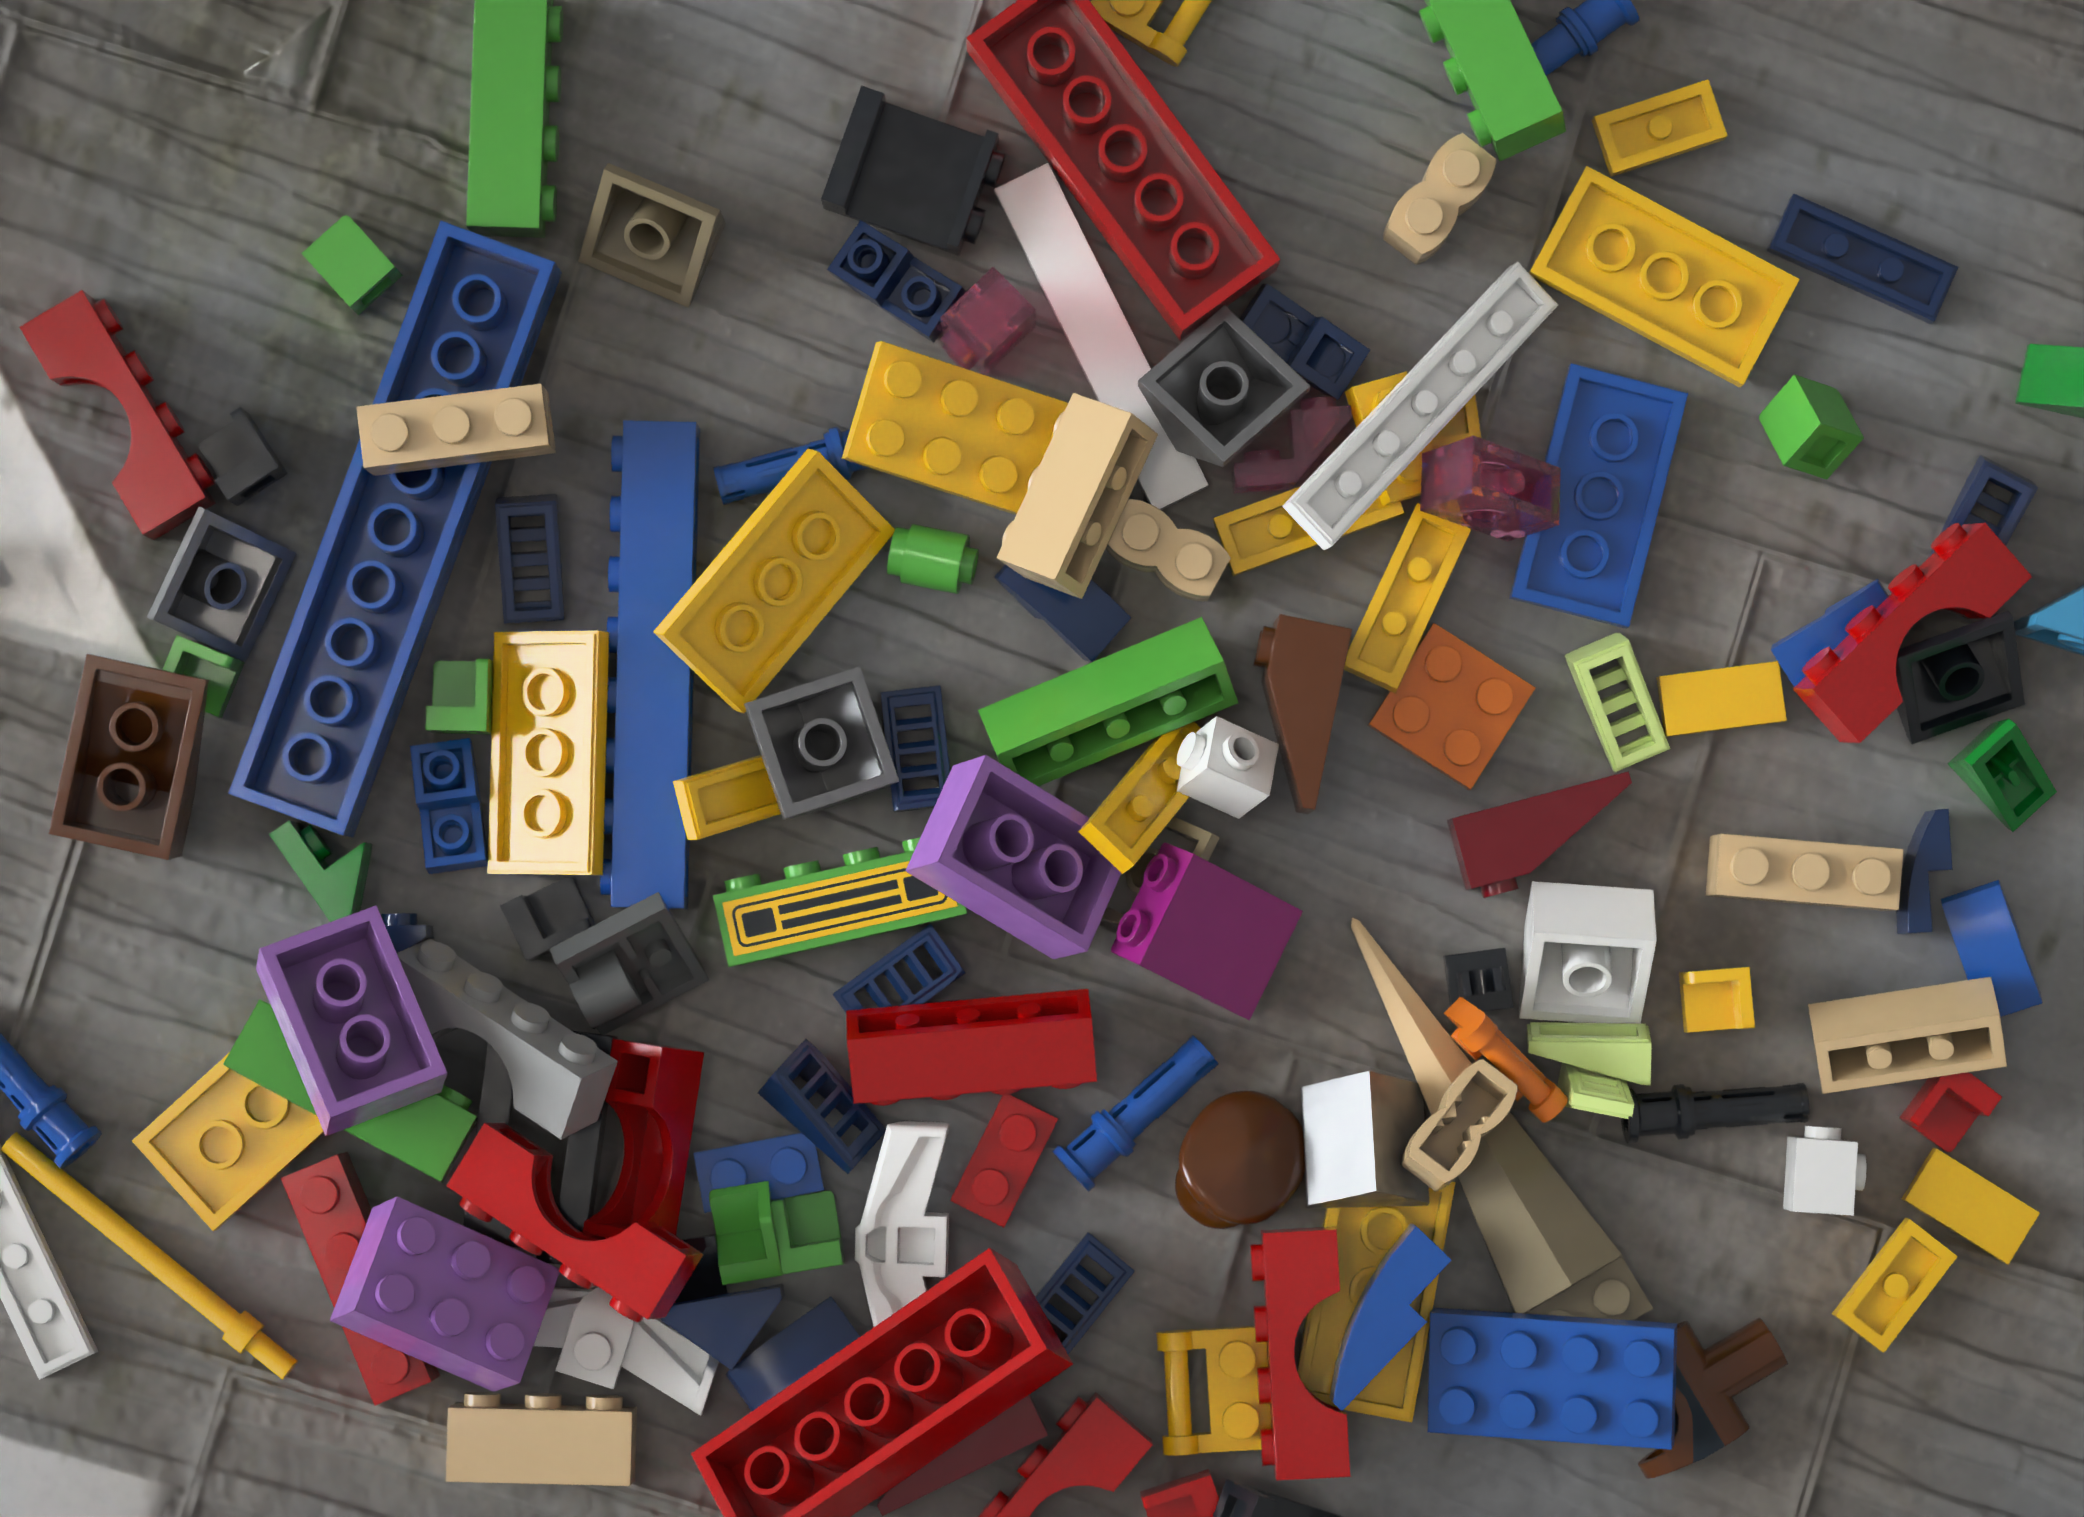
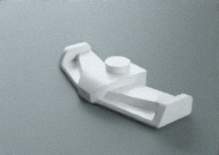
M902 1121L887 1124L861 1223L855 1228V1261L860 1266L873 1327L926 1292L925 1277H946L948 1274L949 1213L926 1212L950 1123Z
M554 1287L534 1346L562 1348L555 1371L614 1389L623 1367L702 1416L719 1364L718 1360L664 1323L660 1318L650 1320L643 1318L641 1322H635L623 1316L609 1305L613 1296L599 1287L595 1289Z

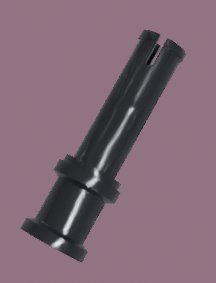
M1804 1083L1709 1092H1692L1690 1087L1680 1084L1674 1085L1671 1091L1641 1094H1636L1632 1088H1629L1634 1102L1632 1117L1629 1116L1628 1119L1621 1118V1125L1626 1143H1636L1640 1136L1675 1134L1677 1139L1680 1140L1688 1139L1689 1136L1695 1134V1130L1708 1128L1768 1125L1784 1122L1805 1123L1809 1120V1097Z

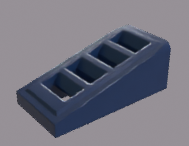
M1980 455L1940 534L1955 523H1959L1961 526L1963 524L1986 523L2006 546L2038 487L2033 481ZM1987 481L2013 493L2009 502L2006 503L1983 491ZM1976 502L2002 515L1997 525L1971 512ZM1933 549L1931 550L1929 557L1935 552Z
M545 494L497 498L495 511L504 624L564 620L557 495ZM545 515V526L511 528V517ZM546 540L547 551H512V542ZM548 565L549 575L514 577L513 567ZM550 589L551 600L515 602V591Z
M941 685L880 692L885 740L899 778V782L890 785L893 811L903 812L934 808L950 773ZM928 704L931 706L932 716L896 720L895 708ZM933 728L934 740L901 744L898 742L897 732ZM936 752V764L901 767L900 756ZM938 776L939 787L904 791V779Z
M930 923L834 992L833 996L845 1013L846 1010L864 1009L854 993L864 987L878 1008L892 1006L874 981L875 978L884 973L904 1001L901 1005L923 1004L966 974V972ZM922 945L943 972L935 980L931 978L913 952ZM902 959H904L924 987L915 995L894 967Z
M807 1039L798 1046L758 1091V1094L847 1174L850 1173L886 1131V1128L865 1103L854 1104L852 1088L828 1059ZM798 1075L807 1082L801 1090L793 1083V1080ZM816 1091L825 1098L817 1109L809 1102V1099ZM836 1108L843 1117L831 1128L825 1121V1118ZM853 1124L861 1133L847 1147L840 1137Z
M1087 1232L1035 1295L1046 1317L1066 1333L1061 1343L1067 1354L1072 1351L1135 1272L1134 1269L1089 1232ZM1086 1254L1113 1276L1106 1286L1079 1264ZM1070 1274L1097 1295L1091 1305L1064 1283ZM1055 1293L1082 1314L1075 1324L1048 1302Z

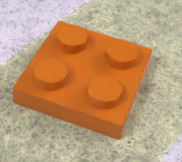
M1433 623L1418 645L1396 694L1391 691L1388 692L1367 726L1467 790H1471L1536 688Z

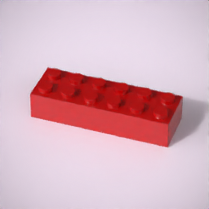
M1017 0L966 37L968 54L1179 340H1182L1204 324L1224 305L1227 307L1277 270L1281 259L1090 0Z
M988 1248L691 1453V1456L723 1517H851L1072 1366L1073 1362L1017 1264L993 1249Z

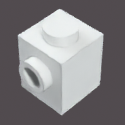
M1216 716L1196 733H1189L1183 740L1177 754V765L1181 767L1177 792L1239 819L1270 796L1279 744Z
M1805 1126L1804 1137L1787 1136L1783 1209L1792 1212L1854 1216L1855 1190L1863 1191L1867 1171L1865 1154H1857L1858 1142L1841 1140L1842 1128Z

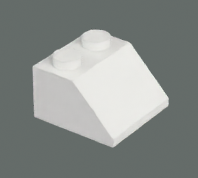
M1532 881L1524 926L1519 1018L1576 1023L1641 1024L1657 942L1653 890Z

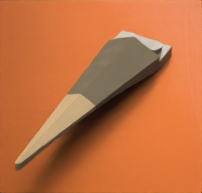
M1352 918L1351 929L1431 1115L1438 1111L1446 1090L1472 1063L1362 923ZM1509 1111L1505 1118L1480 1140V1145L1474 1159L1458 1176V1180L1513 1312L1634 1321L1653 1309L1652 1305L1620 1251Z

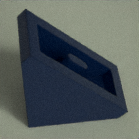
M783 1284L674 1303L667 1316L661 1318V1320L732 1370L784 1298Z

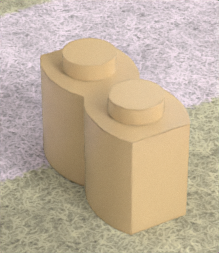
M1464 133L1448 140L1432 158L1422 182L1410 188L1397 202L1386 224L1383 240L1415 265L1428 260L1442 247L1457 217L1470 209L1480 198L1493 175L1496 158Z
M1128 499L1105 548L1121 564L1141 572H1155L1160 581L1172 592L1194 601L1209 600L1231 559L1227 551L1210 536L1191 529H1177L1173 521L1163 511L1149 503L1134 499Z
M1484 1059L1471 1064L1446 1090L1438 1111L1431 1115L1412 1135L1404 1149L1401 1166L1435 1192L1449 1185L1470 1165L1477 1153L1480 1140L1490 1133L1508 1114L1515 1101L1518 1085Z

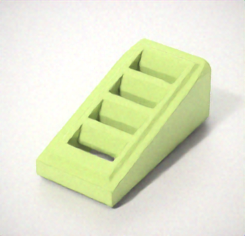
M1614 633L1565 655L1574 682L1614 772L1670 749L1629 639L1621 633ZM1617 659L1618 666L1591 676L1590 669ZM1626 680L1628 689L1600 700L1598 691ZM1636 703L1639 711L1609 723L1608 714ZM1643 725L1646 726L1649 734L1618 747L1615 737Z
M1530 1022V1024H1527L1528 1053L1636 1084L1651 1085L1652 1042L1649 1026H1646V1024Z
M1565 1063L1561 1064L1557 1086L1568 1096V1102L1565 1107L1628 1119L1629 1116L1632 1117L1634 1102L1626 1080Z

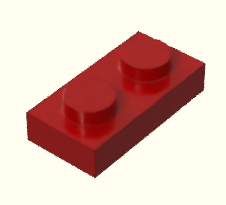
M1011 1094L1002 1095L950 1201L1004 1228L1058 1118Z

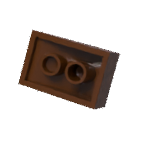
M1279 614L1273 623V627L1263 626V630L1260 631L1253 666L1264 668L1261 683L1277 743L1279 744L1295 810L1298 813L1310 814L1316 809L1352 629Z
M86 654L48 834L165 860L181 857L195 796L209 680Z

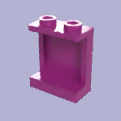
M1165 842L1145 869L1144 882L1130 910L1124 914L1118 924L1117 937L1111 947V952L1250 1021L1303 911L1205 859Z

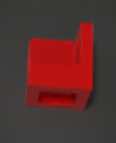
M1969 1072L1928 1078L1899 1118L1943 1151L1951 1152L1978 1116L1988 1117L2002 1099V1096Z
M1209 1469L1140 1491L1148 1517H1213L1219 1501Z

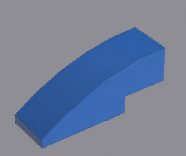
M1412 1223L1381 1260L1364 1287L1347 1324L1336 1359L1329 1396L1331 1401L1341 1411L1349 1405L1427 1323L1410 1304L1452 1261Z

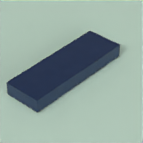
M1796 194L1790 197L1767 248L1769 253L1929 324L1935 322L1959 268Z

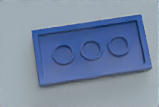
M1572 363L1568 366L1509 599L1625 629L1630 626L1688 393Z
M1433 1308L1430 1312L1428 1432L1672 1450L1675 1438L1677 1323Z

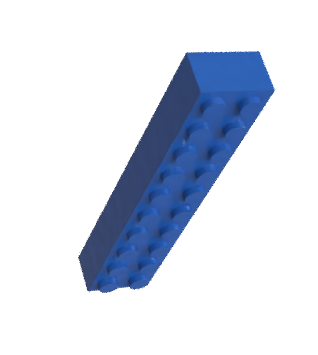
M440 221L373 404L520 386L562 274L556 262ZM359 439L228 794L343 836L354 838L492 461L373 476L363 467L361 442Z

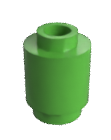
M912 524L910 529L896 527L889 550L887 574L899 576L901 583L958 594L962 583L973 584L977 570L979 549L969 547L970 535L917 524Z

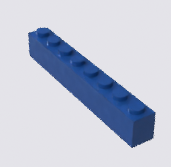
M623 420V436L612 437V472H622L621 496H611L610 531L620 532V556H610L608 565L609 592L619 593L618 617L608 616L607 619L609 653H617V677H608L607 713H616L615 738H606V774H614L613 798H605L604 834L612 835V859H603V875H600L601 895H611L610 907L628 908L659 892L669 909H688L690 840H687L673 781L691 776L694 671L653 631L696 582L700 428L697 422Z

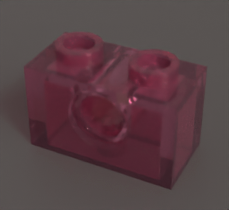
M992 267L940 317L942 334L944 335L941 338L944 343L942 349L959 367L968 370L975 367L981 374L987 375L1036 327V309Z
M1473 435L1422 453L1420 511L1509 542L1559 525L1561 468Z

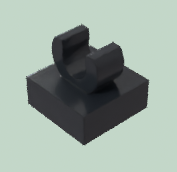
M1505 948L1443 956L1450 1006L1459 997H1463L1483 1012L1514 1008Z

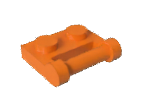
M1459 997L1444 1012L1458 1027L1450 1036L1463 1050L1476 1061L1484 1055L1498 1071L1518 1085L1515 1101L1518 1102L1524 1096L1530 1102L1529 1110L1542 1123L1552 1120L1563 1110L1568 1102V1096L1555 1083L1549 1080L1498 1029V1026L1483 1011L1463 997Z

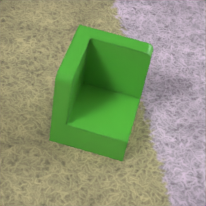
M347 215L342 216L301 253L357 315L361 314L403 276L352 218Z
M1795 374L1759 415V420L1783 466L1826 480L1864 439L1837 389Z
M176 635L162 670L209 680L205 712L222 718L245 662Z
M492 660L436 661L434 663L432 706H426V731L438 734L491 735Z
M769 1181L715 1189L709 1193V1202L717 1236L718 1265L722 1285L783 1276L771 1207L772 1196Z
M831 1190L771 1201L782 1274L844 1264L845 1256L835 1196Z

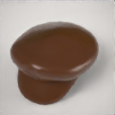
M1256 1091L1231 1092L1209 1103L1191 1124L1180 1147L1175 1191L1181 1207L1195 1221L1214 1229H1227L1238 1225L1256 1224L1267 1220L1277 1213L1297 1191L1305 1175L1303 1128L1296 1116L1274 1097Z

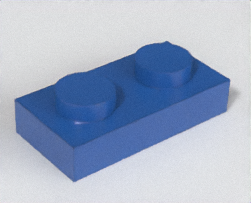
M801 1132L693 1153L704 1213L711 1212L709 1193L715 1189L769 1181L772 1200L825 1190L817 1146Z

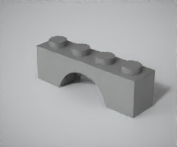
M428 939L397 953L433 1040L461 1028L475 1033L488 1042L498 1053L508 1071L513 1090L514 1109L561 1140L598 1121L618 1063L616 1059L597 1048L596 1043L590 1038L574 1033L551 1018L549 1013L541 1006L528 1003L504 987L497 977L481 972L458 957L455 951L446 944Z

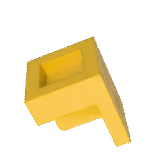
M1750 967L1679 972L1684 1033L1755 1028Z

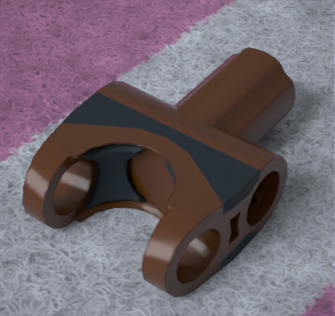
M1757 1318L1705 1350L1688 1321L1677 1324L1674 1446L1672 1450L1655 1449L1638 1462L1641 1471L1647 1479L1668 1474L1700 1461L1733 1442L1750 1429L1733 1397L1788 1365L1780 1346L1761 1318Z

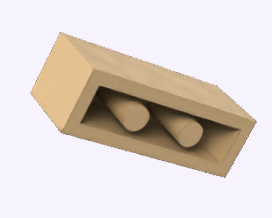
M542 384L356 407L363 467L373 476L556 453L549 393Z
M1073 393L1065 411L1059 415L1055 422L1053 437L1040 465L1035 468L1030 476L1028 491L1014 521L1008 525L1004 532L1002 547L997 559L1024 578L1082 599L1158 434L1130 412Z
M1731 834L1710 836L1706 896L1877 911L1899 910L1903 849Z
M1991 977L1808 1004L1823 1094L2007 1067L2000 1013Z
M466 1392L464 1393V1403L455 1402L448 1407L446 1482L631 1486L635 1481L637 1407L623 1406V1396L587 1395L586 1405H562V1395L532 1393L525 1394V1404H501V1393Z

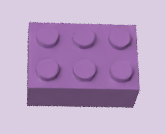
M987 755L953 765L906 868L907 873L1052 959L1088 951L1121 875V872L1078 832L1088 821L1089 817Z
M376 905L259 948L256 971L325 1136L442 1092L447 1076L446 1068Z
M397 1196L372 1208L330 1321L495 1392L521 1382L560 1272L559 1268Z

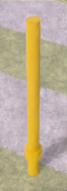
M15 1132L1 1148L4 1154L225 1333L222 1339L236 1351L242 1354L246 1350L282 1380L296 1366L298 1360L262 1332L265 1325L246 1310L241 1314L71 1175L60 1169L55 1162L18 1132Z

